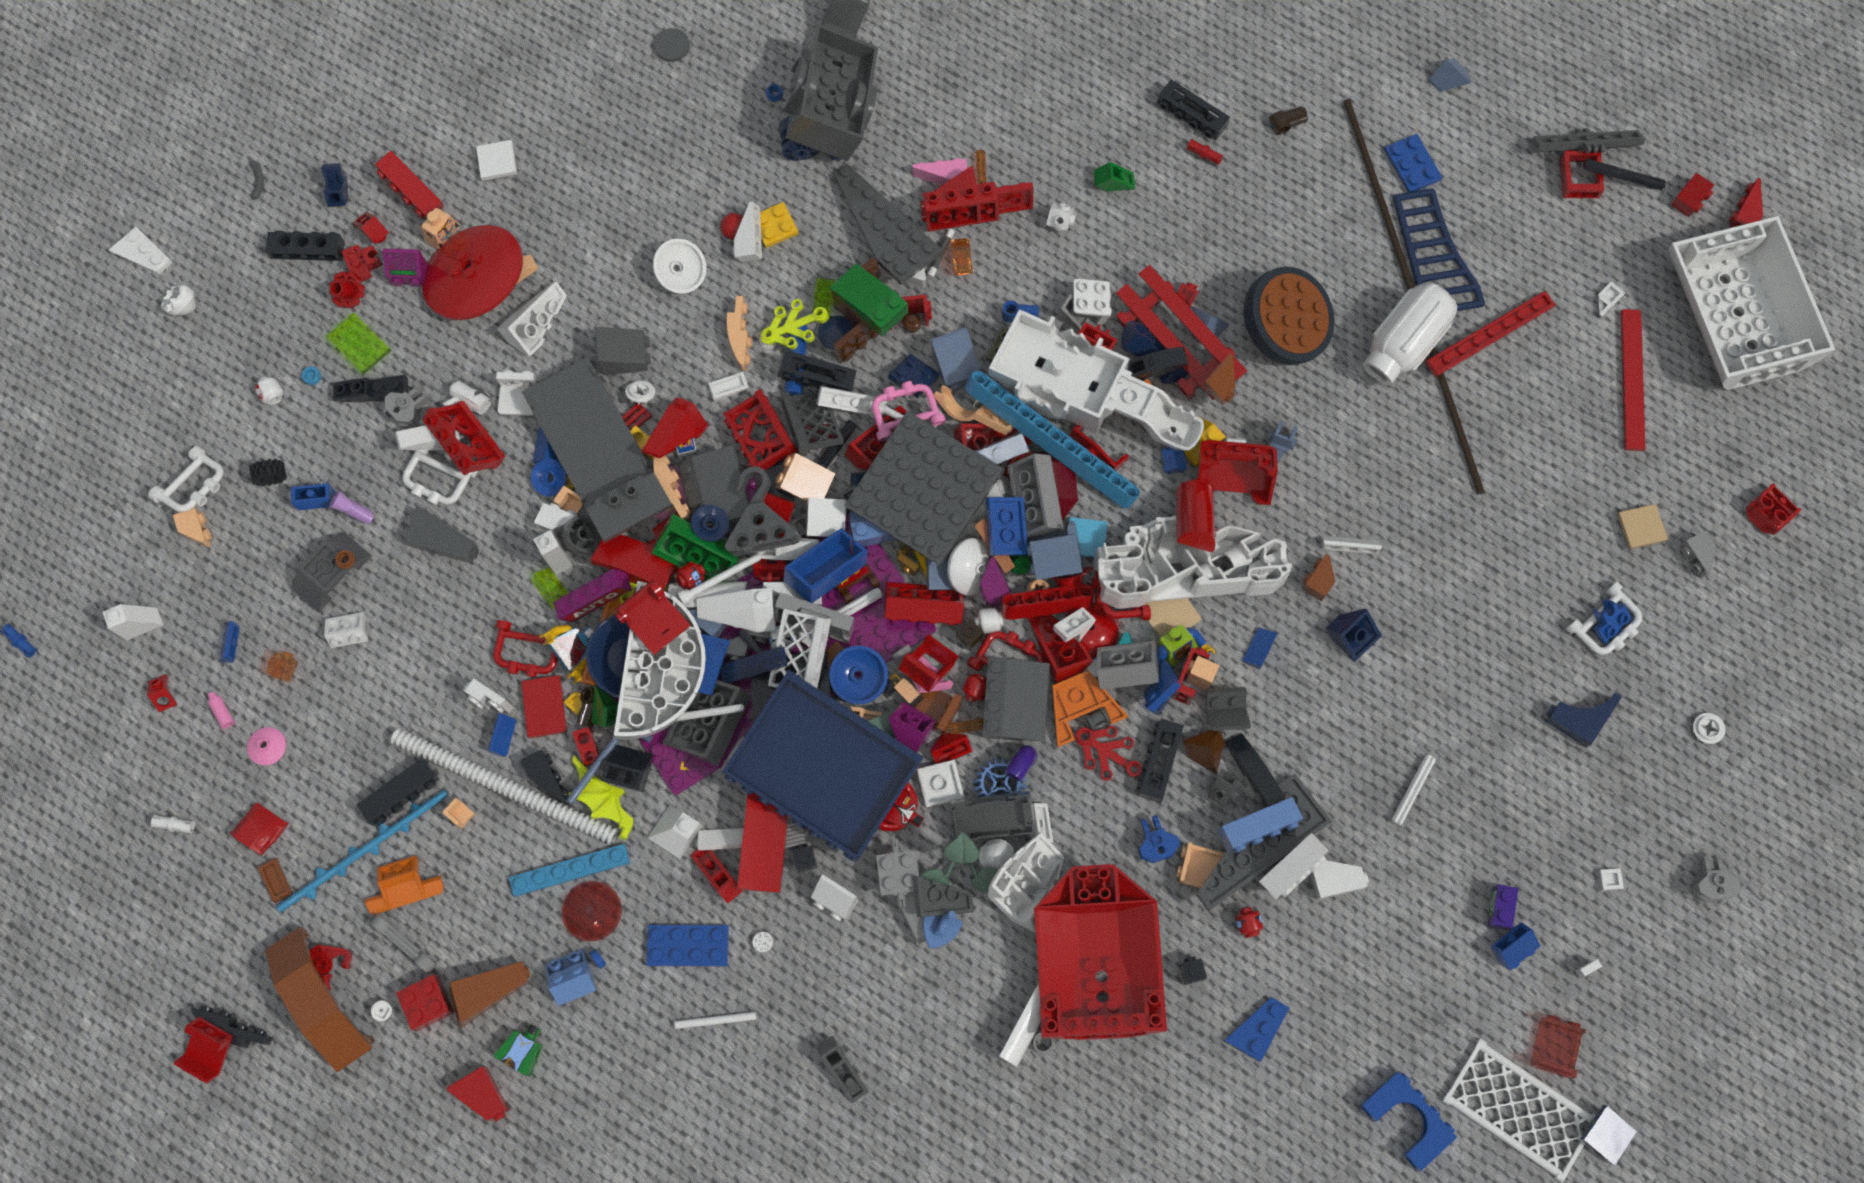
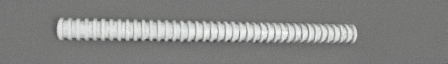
M398 728L391 736V744H396L397 747H401L404 750L407 749L408 752L412 751V754H417L419 757L423 756L429 762L433 761L434 764H439L440 767L444 766L445 769H449L451 772L455 771V774H460L462 777L465 776L466 779L471 778V781H476L477 784L482 783L483 787L487 786L488 789H492L494 792L503 793L505 797L509 796V799L514 798V801H520V804L525 803V806H530L531 809L536 808L537 812L547 813L548 817L552 816L553 819H558L559 822L563 821L564 824H569L570 827L574 826L576 830L585 831V834H590L591 837L596 836V839H601L602 842L607 841V844L610 845L617 837V828L612 829L611 825L607 826L606 823H601L600 820L596 821V819L590 818L589 815L585 816V813H579L578 810L574 811V808H569L567 805L563 806V803H558L557 800L552 801L550 797L547 799L546 795L541 796V793H536L535 790L531 791L530 788H525L524 785L520 786L518 782L514 783L513 780L509 781V778H504L502 775L498 776V773H493L492 770L482 769L481 765L477 766L476 763H471L470 760L466 761L465 758H461L459 755L455 756V753H450L448 750L445 751L444 748L439 749V746H434L433 743H429L427 740L423 741L422 738L418 739L416 735L407 734V731H402V729Z

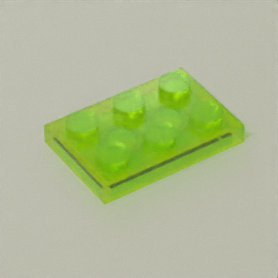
M354 312L326 336L363 375L391 352V349Z

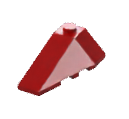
M676 397L663 414L643 447L642 452L660 459L675 451V447L681 444H688V441L692 438H699L707 429L708 424L694 403Z
M901 405L894 409L902 415H905L907 412ZM886 415L883 421L885 424L896 421V419ZM877 424L852 441L844 454L856 468L868 470L887 442V440L878 442L876 433L879 432Z
M960 424L953 430L954 439L972 450L979 449L1020 432L1014 428L1005 436L984 424ZM1023 434L1026 444L1032 443V440Z
M1052 615L1027 618L1045 663H1050V675L1055 684L1082 673L1093 663L1085 645L1074 638L1065 642L1053 630L1054 625L1059 621Z

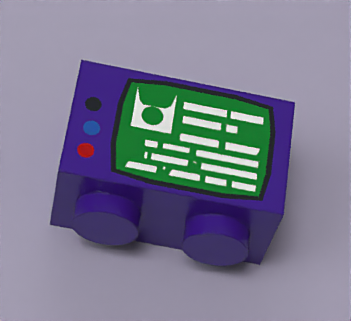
M1501 884L1492 887L1487 927L1505 931L1513 928L1518 888Z

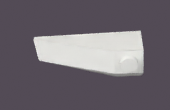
M554 281L508 317L497 330L510 345L530 357L543 344L545 339L542 337L546 329L550 330L552 326L550 321L554 314H558L567 295L559 284Z
M751 589L698 598L697 618L730 625L735 628L747 629L755 633L776 631L773 589Z

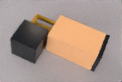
M895 673L888 678L886 687L883 690L888 697L897 691L914 708L924 699L905 677L901 680ZM897 678L900 682L897 684L895 681H892Z

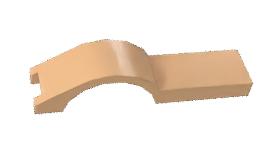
M944 385L941 386L942 393L936 391L934 394L935 399L947 414L956 420L964 422L974 419L1005 436L1014 429L1012 425L984 405L977 410H967L961 407L955 401L952 389Z

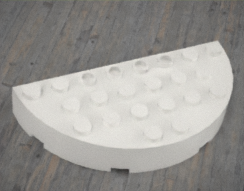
M637 581L636 592L647 583ZM665 591V597L691 626L656 655H653L630 629L613 739H638L664 730L687 711L700 688L705 670V647L700 629L689 610L676 597L671 596Z

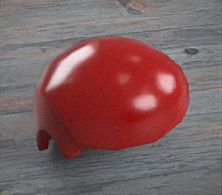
M729 213L722 219L720 231L725 238L734 240L743 219L741 214Z

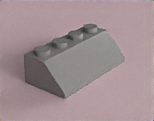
M1032 454L1008 465L1013 497H1024L1027 538L1048 535L1064 529L1051 456Z

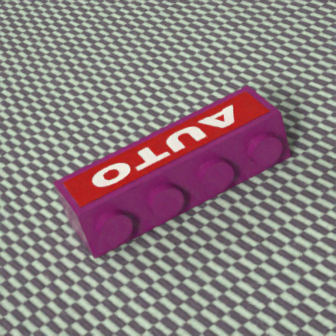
M612 569L553 603L558 619L573 623L628 593L632 588L626 572Z

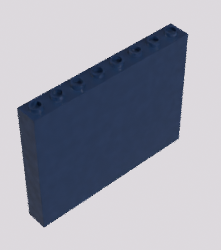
M788 670L722 772L726 774L724 778L733 784L737 781L743 785L742 790L750 795L754 792L760 796L759 801L767 806L771 803L777 807L775 809L776 812L784 817L789 815L794 818L792 820L794 824L801 828L803 825L810 829L809 833L818 839L820 836L827 840L826 844L835 850L837 847L844 851L843 855L853 861L854 858L856 860L860 858L924 757Z

